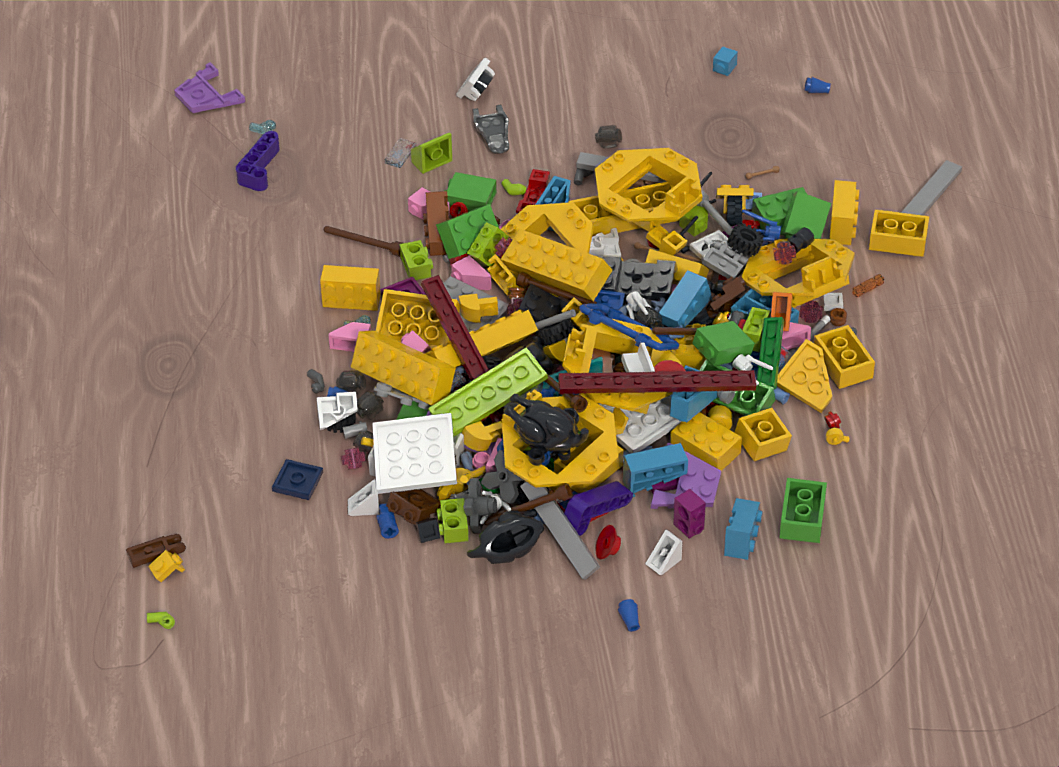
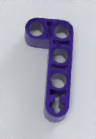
M265 132L237 164L236 175L239 185L255 191H264L268 188L267 171L264 168L280 150L277 132Z
M618 481L574 495L569 500L564 514L578 535L581 536L586 532L591 518L625 507L632 500L633 492Z

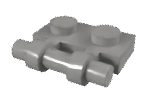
M717 240L703 258L702 264L727 279L730 277L735 279L749 259L744 257L743 253L737 254L736 251L729 248L728 244Z

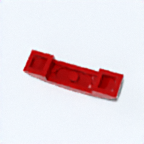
M532 170L528 188L523 200H520L517 206V214L527 205H535L548 185L550 171Z

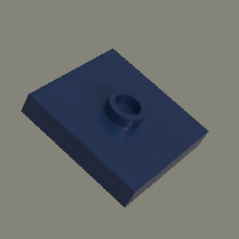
M286 459L272 485V492L310 500L323 474V467Z

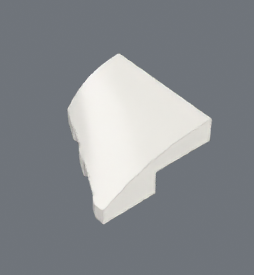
M612 228L611 233L606 235L601 232L593 236L589 254L601 258L603 256L621 257L617 228Z
M356 392L336 393V396L317 397L320 430L357 412Z

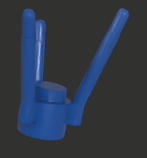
M745 209L742 210L743 213L770 225H766L765 230H756L766 236L763 238L764 241L774 242V240L779 239L781 226H778L777 222L770 221Z

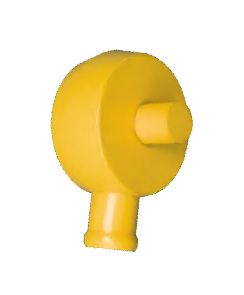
M831 428L825 435L826 441L831 445L840 444L842 441L848 443L850 439L849 436H844L839 428Z

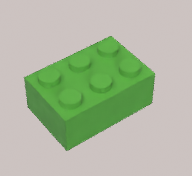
M803 187L755 198L752 202V213L777 222V225L781 226L782 231L792 195L797 191L807 193ZM754 218L755 221L760 222L759 228L761 230H765L766 225L770 226L769 224Z
M490 204L436 224L448 259L466 254L486 222L498 227Z
M787 478L781 517L780 539L820 543L827 482Z

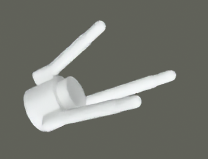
M632 292L626 297L628 303L626 308L631 319L635 320L633 310H642L645 315H648L647 308L657 320H660L659 315L646 302L645 298L641 297L639 292Z
M740 354L732 364L738 371L751 370L753 367L751 362L773 370L772 366L754 359L749 354L746 357Z
M482 491L483 495H490L496 498L497 510L503 506L507 511H511L507 502L500 498L499 494H492L491 491ZM489 515L483 516L480 524H483Z

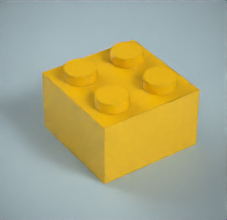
M773 408L739 418L734 432L742 437V445L753 461L787 451L792 437Z

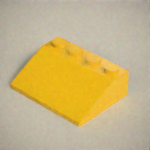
M384 289L376 332L401 342L402 337L413 330L431 349L441 344L443 346L450 341L426 295ZM452 299L455 307L460 313V304L458 300Z

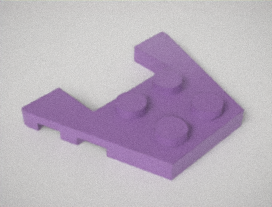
M211 62L206 64L204 70L196 72L194 78L187 79L174 90L175 96L192 113L245 102V96L238 89L220 95L207 82V80L219 75L218 69Z
M685 451L688 458V472L680 476L676 494L655 490L651 509H658V507L662 506L674 508V498L688 489H691L705 501L706 507H713L721 470Z

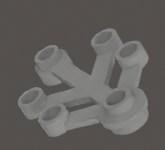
M377 382V386H374L373 390L377 391L376 395L388 397V395L400 398V403L411 406L412 401L419 403L418 407L428 409L430 407L429 404L404 392H400V390L393 388L391 385Z

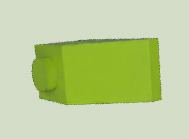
M698 205L681 217L679 221V226L684 229L695 216H698V219L687 231L694 237L704 232L708 226V211Z

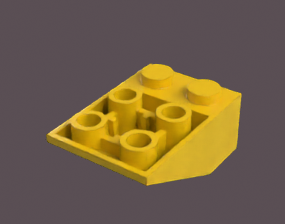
M696 323L693 325H687L685 328H701L705 327L706 324L701 325ZM684 335L683 338L673 339L679 343V348L670 351L681 362V365L700 370L707 359L692 344L695 335Z

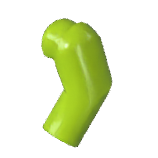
M504 179L501 183L511 196L524 195L527 190L526 186L519 183L512 184L509 179Z
M167 612L147 613V623L158 622L165 629H171L175 625L174 618Z

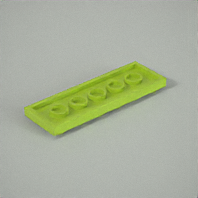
M524 348L429 407L428 410L431 415L451 413L453 437L463 431L465 426L481 421L511 402L510 397L514 393L519 396L548 379V375L530 351Z

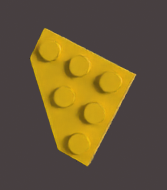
M806 339L779 372L777 386L822 413L832 400V391L829 385L823 350Z

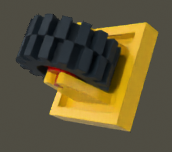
M720 185V188L716 190V199H723V214H727V223L730 226L737 224L742 226V214H745L742 210H746V199H752L754 196V188H750L749 185H739L738 188H731V185Z

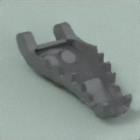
M496 105L497 113L481 116L478 108L472 109L474 126L486 140L490 151L494 154L507 152L509 150V120L502 105Z

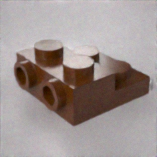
M741 276L735 279L730 277L723 282L721 290L724 295L722 296L720 293L711 299L710 307L714 312L745 292L746 289L744 287H746V283Z
M422 489L393 491L390 493L386 505L391 512L403 516L407 522L416 525L418 521L429 519L430 514L436 513L437 509L441 508L440 500Z

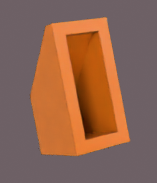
M773 292L771 317H783V331L789 332L793 294Z

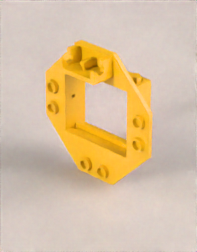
M670 148L618 150L595 168L599 206L626 222H633L648 232L654 227H659L665 220L680 219L702 201L703 195L697 163ZM648 172L674 185L666 193L665 201L652 212H648L620 196V194Z
M574 202L527 205L500 229L510 239L499 256L495 254L488 260L490 264H494L487 268V270L507 296L510 294L509 288H523L517 286L516 283L519 273L511 271L501 260L519 229L540 236L551 226L567 246L589 253L594 225ZM528 287L525 288L523 295H525Z
M778 239L771 244L761 246L755 256L749 257L742 274L746 285L762 296L773 297V292L792 293V307L795 308L848 285L849 271L855 254L834 239H814L813 243L807 248L801 249L797 254H791L786 248L787 239ZM801 268L803 282L785 288L775 281V279Z
M612 319L638 333L650 336L652 340L658 343H663L652 333L649 327ZM603 323L592 327L581 324L580 329L582 331L579 332L577 329L572 328V332L568 336L562 366L568 373H589L594 348L622 355L637 353L639 347L635 345V339ZM649 346L646 347L653 367L664 360H672L681 364L670 350L658 351ZM673 392L581 393L579 395H585L596 403L647 414L651 403L670 396Z
M535 389L531 393L528 392L526 394L527 397L525 399L544 401L552 407H559L563 410L571 408L570 401L563 396L542 398V394ZM581 395L587 400L588 404L583 412L578 413L579 421L576 426L579 431L583 428L588 429L589 437L595 441L561 472L556 474L542 464L535 466L529 462V456L523 451L530 445L519 437L513 428L515 421L504 413L502 431L505 468L535 488L548 487L554 492L559 485L565 483L570 488L578 484H591L618 460L614 414L585 395ZM517 405L514 410L521 415L525 407Z

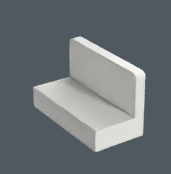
M640 343L637 353L622 354L621 360L626 372H655L645 343Z

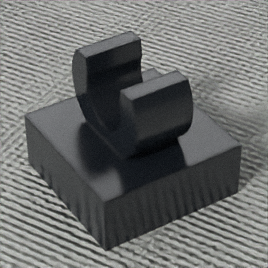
M435 517L416 522L418 537L421 543L440 538L438 523Z

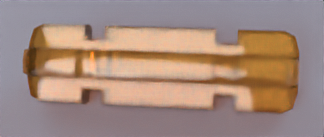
M877 274L873 278L853 287V295L860 297L863 293L865 294L884 284V277L881 274Z

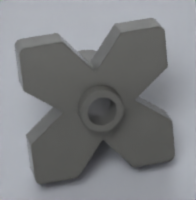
M499 450L494 458L497 471L486 473L481 484L490 490L500 487V498L507 503L513 504L519 495L517 487L521 481L525 480L505 468L504 450Z
M470 478L468 485L469 498L465 499L463 508L466 516H470L472 532L481 533L483 524H480L482 516L492 515V513L497 512V500L490 495L481 496L479 479Z

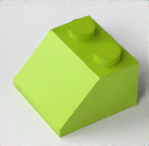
M450 132L411 149V162L422 174L453 161L452 135Z

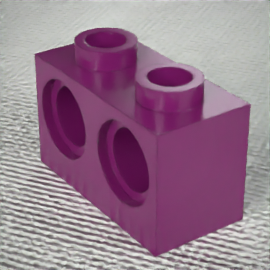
M691 489L674 498L673 525L689 539L704 530L706 502Z

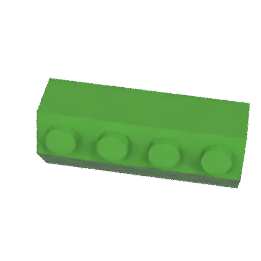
M705 360L700 368V371H732L720 365L713 366L708 360ZM759 382L756 386V391H735V396L729 404L720 401L718 395L712 402L747 416L771 408L776 399L774 388Z

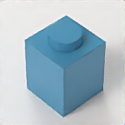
M722 46L713 58V71L729 76L737 65L738 51Z

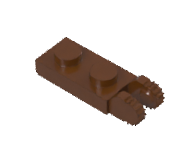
M176 533L126 549V553L132 567L135 568L153 562L165 550L171 554L182 553L185 551L186 546L183 542L181 543L182 538L180 534Z

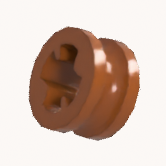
M525 288L508 289L510 291L508 297H524L523 292Z
M834 308L830 312V323L834 326H843L846 323L847 312L842 308Z

